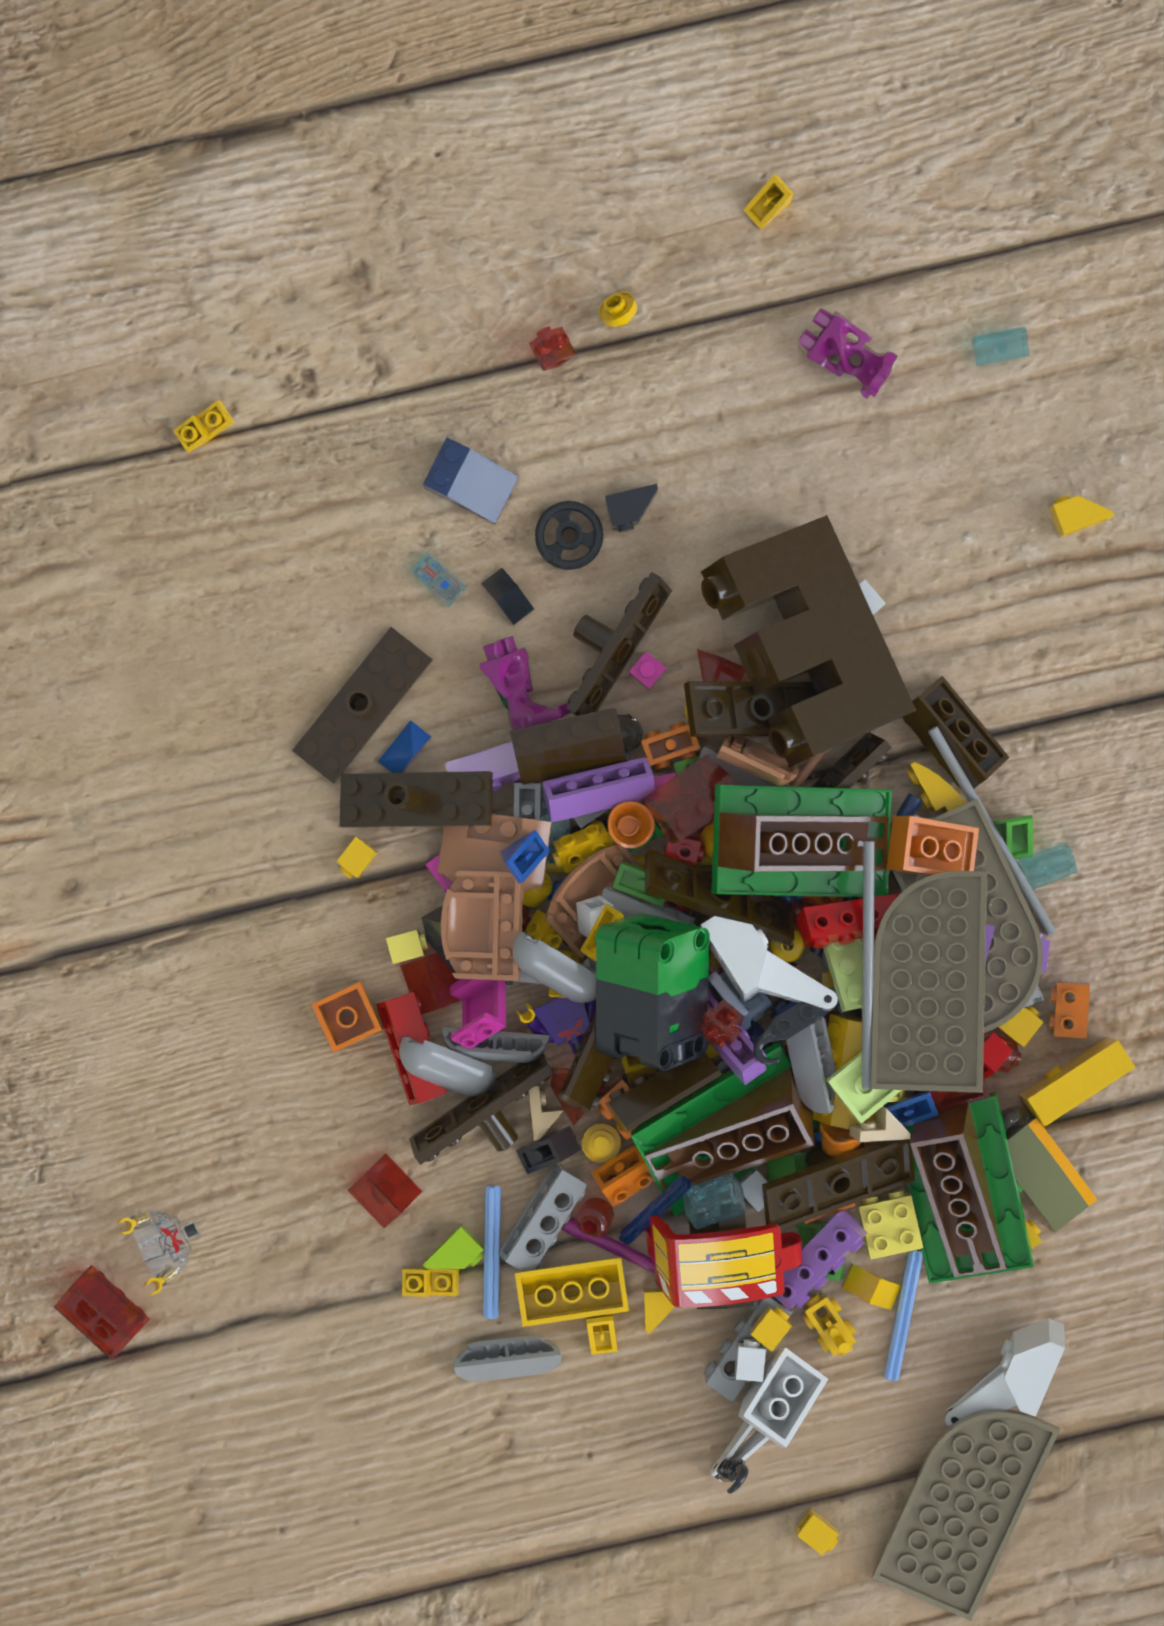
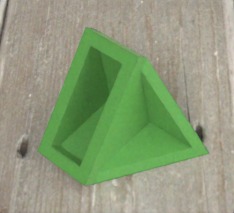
M1032 815L993 821L1014 859L1033 856Z

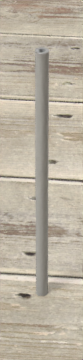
M937 726L933 727L928 731L967 800L971 802L978 799L1023 896L1046 935L1053 934L1056 931L1055 927Z
M864 842L863 1089H871L875 842Z

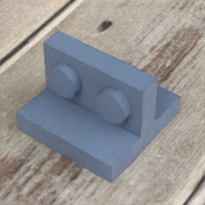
M715 971L708 977V986L715 994L717 1002L721 1007L725 1006L734 1018L733 1021L738 1027L741 1025L745 1030L751 1027L750 1021L772 1005L765 993L761 992L743 1002L725 972L718 975Z

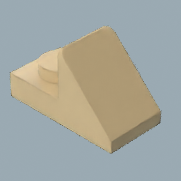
M536 1085L529 1090L533 1137L534 1140H540L563 1112V1108L542 1110V1106H547L545 1090H540V1086Z
M883 1106L875 1112V1121L865 1120L862 1124L850 1125L849 1136L859 1142L910 1139V1133Z

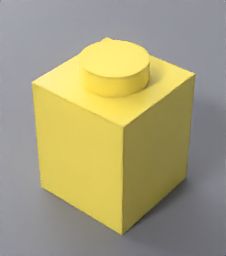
M419 929L386 938L393 964L424 956V950L428 949L426 936L424 933L420 934Z

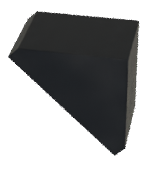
M503 568L481 583L513 625L535 610L519 586Z

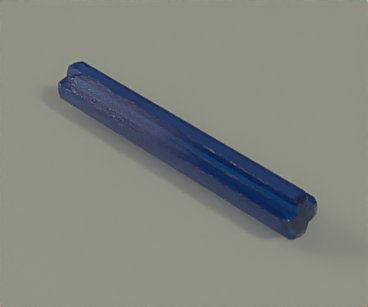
M684 1175L679 1176L620 1232L619 1240L624 1242L625 1245L631 1244L650 1226L651 1216L657 1215L660 1217L690 1189L691 1180L687 1179Z

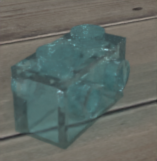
M733 1172L683 1189L685 1214L696 1230L746 1213L743 1187Z

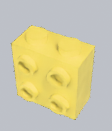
M903 1189L888 1192V1197L878 1199V1196L875 1195L862 1200V1203L856 1204L861 1227L867 1232L864 1240L868 1257L871 1260L923 1248L910 1193H904Z

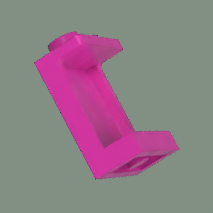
M460 979L450 986V995L462 1000V1027L451 1034L452 1041L471 1049L506 1027V980Z

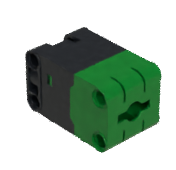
M638 913L600 926L595 937L596 1050L599 1053L616 1058H623L628 1055L640 1058L641 1064L662 1071L683 1065L686 1062L703 1056L707 1051L709 1043L708 970L710 933L708 929L644 913Z

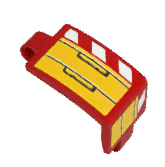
M657 1215L650 1217V1224L645 1228L648 1254L654 1261L656 1284L670 1303L679 1308L737 1304L782 1295L785 1292L783 1271L796 1268L802 1264L800 1235L794 1232L781 1234V1228L778 1224L711 1233L674 1234L668 1224Z

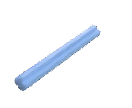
M496 1185L486 1186L483 1316L488 1319L499 1317L500 1255L498 1252L500 1251L501 1187Z
M920 1250L908 1251L884 1377L891 1381H898L923 1258L922 1251Z

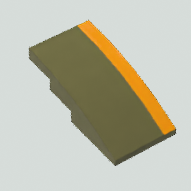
M1036 1117L1032 1118L1007 1138L1017 1182L1055 1233L1097 1201L1084 1180Z

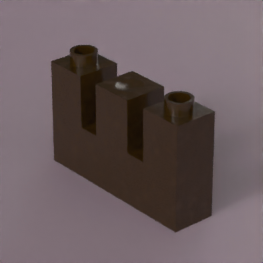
M828 515L725 555L701 571L703 576L701 583L703 597L711 608L718 609L722 620L771 600H775L783 617V621L761 629L734 645L755 693H760L808 672L818 695L767 718L771 726L768 733L770 745L779 757L786 759L789 768L916 711Z

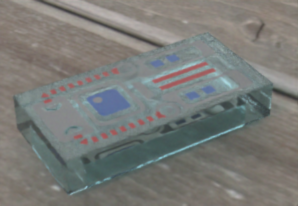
M428 552L410 570V573L449 607L467 588Z

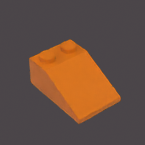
M893 816L886 870L931 876L948 871H974L979 828L914 816Z

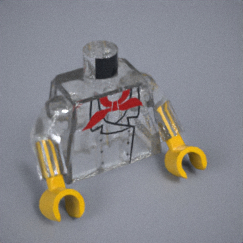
M146 1211L134 1215L130 1219L120 1218L116 1221V1224L126 1223V1230L119 1232V1234L132 1233L151 1276H156V1278H151L144 1283V1287L149 1283L155 1285L156 1289L150 1294L151 1296L159 1293L162 1286L167 1285L178 1277L187 1264V1253L192 1250L188 1240L200 1235V1230L194 1220L181 1226L176 1216L170 1217L165 1212Z

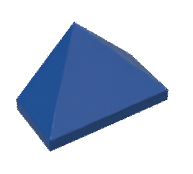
M410 720L378 762L391 773H403L430 740L431 736Z
M533 830L500 853L504 863L520 884L525 881L550 850L538 832Z
M925 1091L884 1106L904 1127L939 1115L930 1091Z

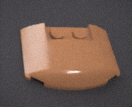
M744 736L726 737L717 755V758L775 786H784L792 782L799 773L796 765L789 768L785 758L779 757L773 750Z
M492 814V826H444L438 872L442 876L445 875L453 883L458 877L454 876L457 870L511 872L504 863L500 852L533 830L538 832L546 846L549 847L552 822ZM547 855L523 882L524 892L543 886Z
M618 844L594 853L573 869L555 892L545 916V920L581 960L586 956L580 949L587 937L579 932L576 903L599 895L602 897L605 887H613L622 861L642 868L628 850Z
M457 870L454 876L458 877L451 888L447 889L441 914L442 945L446 960L449 959L456 972L452 973L455 979L519 981L521 969L517 966L513 957V943L518 932H522L523 883L519 884L511 872Z

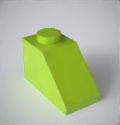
M461 1224L424 1261L423 1266L426 1269H465L469 1264L474 1267L484 1256L481 1253L484 1250V1245Z

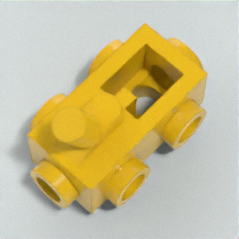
M593 820L591 825L585 829L553 841L557 852L552 853L557 867H563L565 873H568L594 853L611 847L616 843L611 838L609 831H606L603 822Z
M819 1293L812 1295L806 1303L807 1306L803 1308L806 1314L802 1318L810 1330L816 1328L821 1337L817 1341L825 1353L830 1350L833 1356L847 1354L854 1348L853 1344L856 1343L853 1334L857 1333L848 1319L842 1320L838 1314L842 1309L834 1297L828 1299L826 1294L820 1296ZM821 1307L826 1309L824 1316H818L816 1313Z

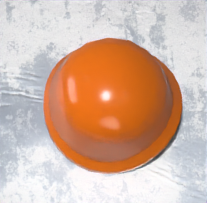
M632 801L622 802L615 806L609 814V834L613 841L621 847H640L651 838L654 832L653 815L647 807L640 803Z
M820 1123L821 1145L827 1155L836 1158L859 1149L861 1142L849 1136V1129Z

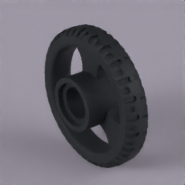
M576 501L559 502L550 506L540 516L535 529L536 546L541 556L552 566L564 570L579 569L592 562L600 552L603 544V527L597 514L588 506ZM576 511L583 514L589 519L594 530L589 533L582 532L580 525L570 520V513ZM554 517L559 522V526L556 529L557 541L552 545H546L544 530L548 521ZM566 529L574 530L577 534L576 539L572 542L564 541L561 536L563 531ZM580 544L587 546L589 549L581 558L575 560L561 559L564 549L574 550Z

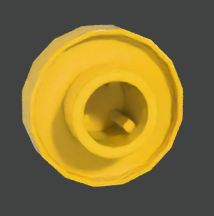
M618 292L602 302L598 313L606 326H623L630 322L637 312L638 306L633 295L628 292Z
M596 1123L590 1126L582 1138L584 1153L589 1159L598 1163L608 1162L615 1158L621 1147L620 1135L617 1130L606 1123Z

